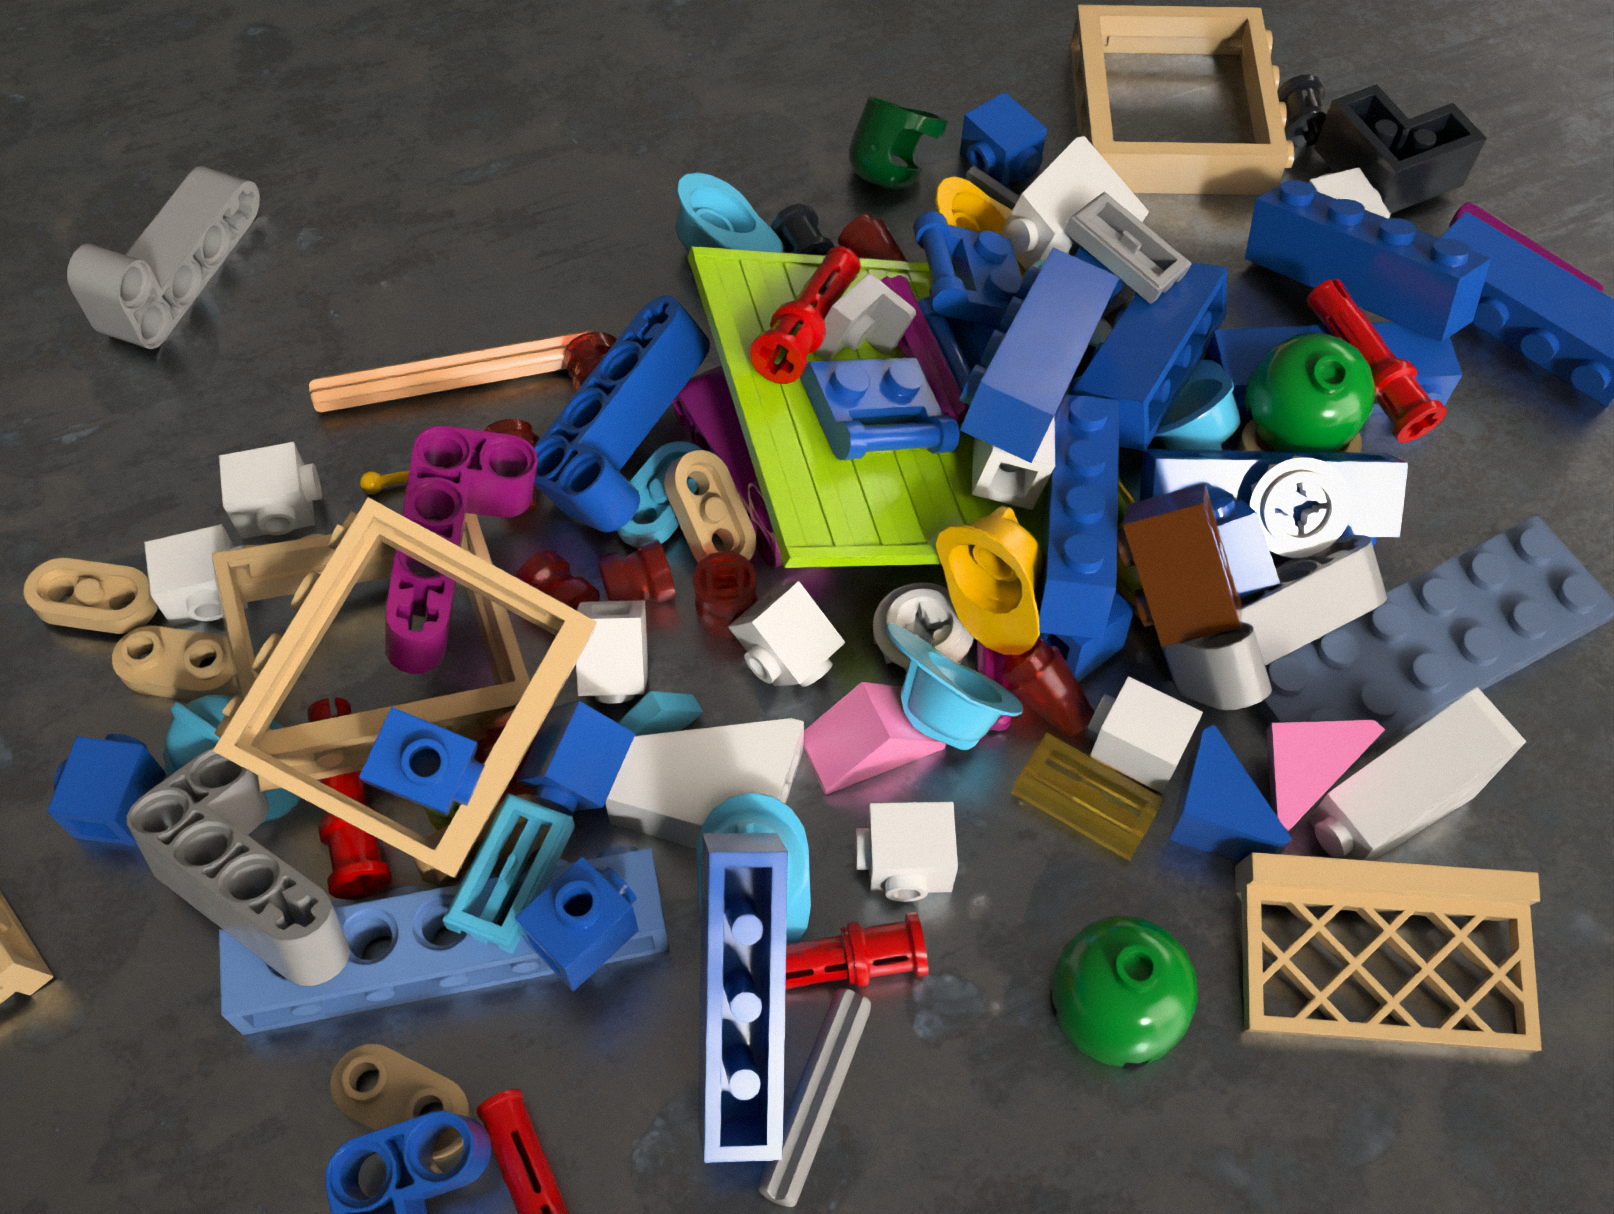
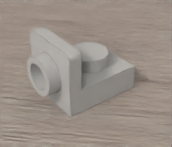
M869 273L832 305L824 319L826 328L825 339L815 353L825 361H830L846 346L855 351L866 340L882 354L888 355L895 349L914 319L916 310L874 275Z

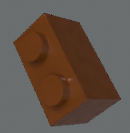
M1206 483L1127 504L1123 527L1117 529V545L1125 567L1136 566L1142 588L1135 589L1138 612L1144 627L1155 625L1161 647L1241 628L1242 602Z

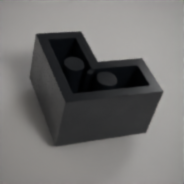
M1376 84L1332 100L1314 149L1335 173L1360 168L1371 186L1379 192L1382 202L1391 214L1463 186L1487 138L1454 103L1408 119Z

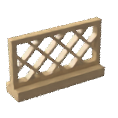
M1253 852L1235 865V893H1241L1244 1031L1519 1052L1542 1051L1530 905L1540 901L1538 873ZM1261 904L1286 906L1307 928L1283 952L1262 931ZM1306 907L1327 910L1316 918ZM1340 910L1356 911L1377 932L1355 956L1324 926ZM1377 912L1397 915L1387 923ZM1411 915L1426 916L1448 938L1426 961L1396 932ZM1449 918H1463L1467 920L1458 928ZM1482 920L1504 921L1509 924L1511 952L1497 966L1467 937ZM1313 936L1343 965L1320 990L1290 960ZM1384 941L1415 971L1391 995L1361 965ZM1455 947L1486 976L1464 999L1433 970ZM1262 950L1272 960L1264 970ZM1511 968L1513 982L1505 975ZM1278 969H1281L1309 999L1292 1017L1264 1015L1263 984ZM1351 974L1380 1004L1363 1023L1349 1022L1327 999ZM1422 980L1452 1009L1435 1028L1421 1027L1399 1004ZM1494 985L1515 1006L1517 1034L1494 1032L1472 1010ZM1318 1008L1328 1020L1306 1018ZM1390 1014L1400 1025L1379 1023ZM1462 1019L1472 1031L1455 1030L1452 1028Z

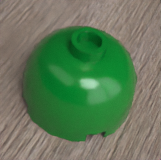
M1314 332L1294 335L1269 350L1248 377L1244 400L1247 411L1251 408L1252 416L1258 424L1255 429L1264 442L1276 450L1309 453L1333 452L1353 440L1373 411L1376 387L1371 367L1357 348L1342 338Z
M1113 915L1089 923L1065 944L1050 977V993L1052 992V1001L1057 1010L1055 1017L1061 1031L1080 1052L1106 1065L1124 1066L1125 1063H1141L1149 1060L1147 1062L1149 1063L1161 1059L1187 1033L1198 1002L1197 973L1186 949L1165 928L1141 917Z

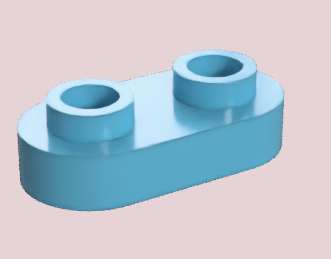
M684 441L667 443L658 448L631 479L630 483L639 491L640 504L634 517L626 525L616 530L624 542L638 548H650L662 544L674 533L680 524L665 491V474L673 461L691 451L702 450L700 447ZM687 477L689 479L687 480V485L690 492L697 495L698 485L696 481L691 477ZM642 519L654 520V522L649 524H637Z

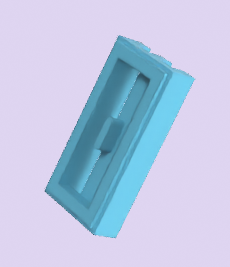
M508 793L442 920L446 928L459 934L461 931L471 934L472 938L485 944L488 941L497 944L500 950L513 954L522 936L514 917L544 891L575 828L573 818ZM522 816L529 819L512 853L509 855L480 917L471 915L470 913L519 817ZM545 825L551 827L503 925H496Z

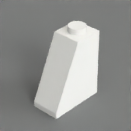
M1082 136L1077 137L1021 194L999 235L1011 240L1017 260L1027 270L1035 262L1046 260L1053 247L1075 257L1081 245L1063 230L1072 215L1104 191L1141 222L1144 221L1149 211L1087 138Z
M1476 687L1327 793L1308 821L1315 828V835L1322 848L1333 858L1374 861L1473 799L1526 743V740L1484 693Z
M786 718L634 736L605 802L610 824L697 849L701 826L712 809L729 797L753 792L773 796L786 804L804 750V721Z

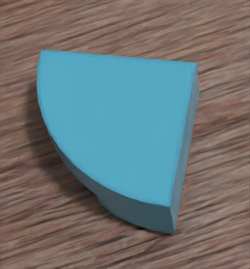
M649 691L618 723L636 733L635 736L675 732L691 724L704 712L692 694Z

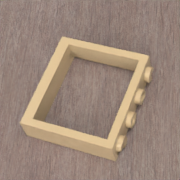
M1077 6L1070 50L1079 137L1085 136L1133 193L1262 195L1279 186L1284 169L1292 167L1294 145L1291 140H1286L1284 128L1287 109L1285 102H1279L1278 99L1279 67L1272 65L1270 55L1273 37L1271 30H1265L1262 9L1260 7ZM1104 53L1240 55L1255 144L1114 141Z
M368 497L358 514L350 511L342 526L337 524L329 541V547L334 549L335 552L322 573L319 574L312 570L298 587L291 602V608L298 612L284 635L281 636L274 632L263 644L252 666V670L259 673V676L245 699L234 696L222 711L225 716L214 732V735L220 737L213 752L443 873L456 878L591 638L597 622ZM381 541L556 636L484 763L485 768L468 806L460 805L439 844L256 748Z
M466 513L465 531L463 532L461 548L492 564L477 514ZM435 518V519H427V520H430V521H441V520L436 519V518ZM311 534L297 540L260 546L245 545V548L211 553L216 588L240 698L245 699L259 676L257 672L252 670L255 657L242 603L295 594L309 572L313 570L321 574L335 552L334 549L329 547L332 534ZM381 541L356 583L390 578L396 549ZM466 587L495 681L494 686L271 730L269 725L256 748L316 780L361 771L391 707L476 741L477 745L497 742L530 683L507 609ZM257 775L260 792L282 788Z

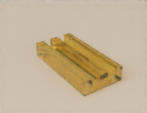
M1049 733L1045 734L1014 783L1012 790L1013 794L1128 861L1131 860L1165 800ZM1047 758L1138 809L1141 811L1139 817L1102 797V793L1083 782L1078 783L1046 765L1045 761Z

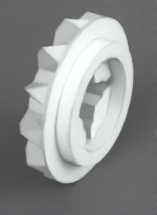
M1293 456L1290 460L1269 465L1268 471L1259 482L1251 485L1252 496L1249 506L1258 514L1269 550L1276 554L1290 558H1303L1322 552L1342 535L1348 524L1352 504L1348 485L1334 467L1322 460ZM1297 486L1300 488V493L1303 497L1322 503L1312 505V508L1303 510L1298 526L1295 525L1291 515L1275 509L1282 507V504L1292 502L1294 497L1293 491H1297Z
M912 583L893 590L880 602L873 619L874 644H878L883 652L886 664L894 662L903 667L907 672L910 658L891 640L885 629L888 623H892L913 632L916 613H919L920 620L924 621L928 629H938L933 633L931 645L953 661L961 664L966 653L972 648L974 637L970 635L958 619L947 588L932 583Z

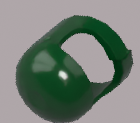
M868 97L849 147L851 167L859 177L874 186L889 190L905 189L911 186L922 172V169L914 160V154L922 135L926 134L938 139L939 136L944 135L949 121L930 112L904 108L880 98ZM891 155L900 157L907 163V167L896 164L891 159Z

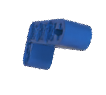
M671 295L657 297L647 303L637 313L533 447L537 452L538 459L535 486L564 514L599 531L611 532L618 530L634 517L640 504L639 491L619 471L705 360L710 349L709 338L676 298Z
M447 1111L427 1113L353 1138L340 1145L330 1157L325 1171V1186L331 1214H428L425 1199L464 1187L477 1180L487 1168L491 1156V1140L485 1127L476 1119ZM454 1127L460 1132L463 1139L464 1151L461 1160L455 1168L443 1173L436 1166L433 1159V1147L436 1139L442 1132ZM377 1153L383 1158L386 1165V1180L380 1191L371 1198H368L359 1186L358 1174L365 1160Z

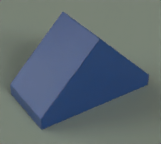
M1214 724L1204 729L1188 759L1169 840L1237 862H1241L1252 852L1281 854L1292 840L1291 836L1216 725Z

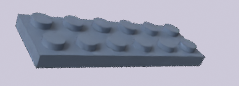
M1536 515L1386 592L1387 599L1379 607L1266 665L1272 692L1267 698L1253 706L1268 726L1271 723L1375 720L1385 730L1360 755L1362 756L1436 716L1476 687L1482 691L1611 621L1614 618V599L1542 519Z

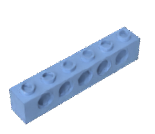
M617 846L600 852L595 859L587 860L599 873H602L607 867L615 871L628 884L637 898L632 906L639 931L604 964L670 951L652 848L638 850L633 846ZM559 859L545 889L574 863ZM531 866L527 872L521 873L496 925H503ZM490 874L470 913L471 915L480 917L499 879L498 874ZM464 877L458 881V885L432 890L423 886H405L392 890L385 899L364 903L348 899L331 900L349 943L350 956L346 966L337 976L315 986H300L289 981L223 929L219 930L221 1015L242 1035L555 974V972L529 947L522 936L513 954L500 950L498 945L488 941L485 944L472 938L471 934L464 931L451 944L443 946L432 944L437 931L445 926L442 920ZM382 936L392 937L391 944L383 955L371 960L362 959L365 947L372 940Z

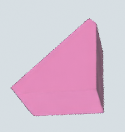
M861 682L804 730V751L825 796L945 749L946 743L928 737L912 726L903 710L900 696L902 687Z
M1375 720L1271 723L1266 729L1271 808L1287 831L1301 819L1385 730Z

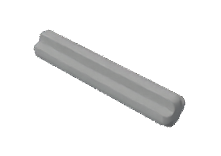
M839 988L834 993L783 1121L782 1160H768L761 1176L759 1194L778 1205L793 1207L798 1201L870 1014L871 1001L853 990Z

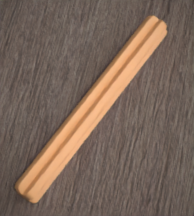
M586 330L313 378L309 382V391L315 410L324 413L594 365L599 362L600 353L594 331Z

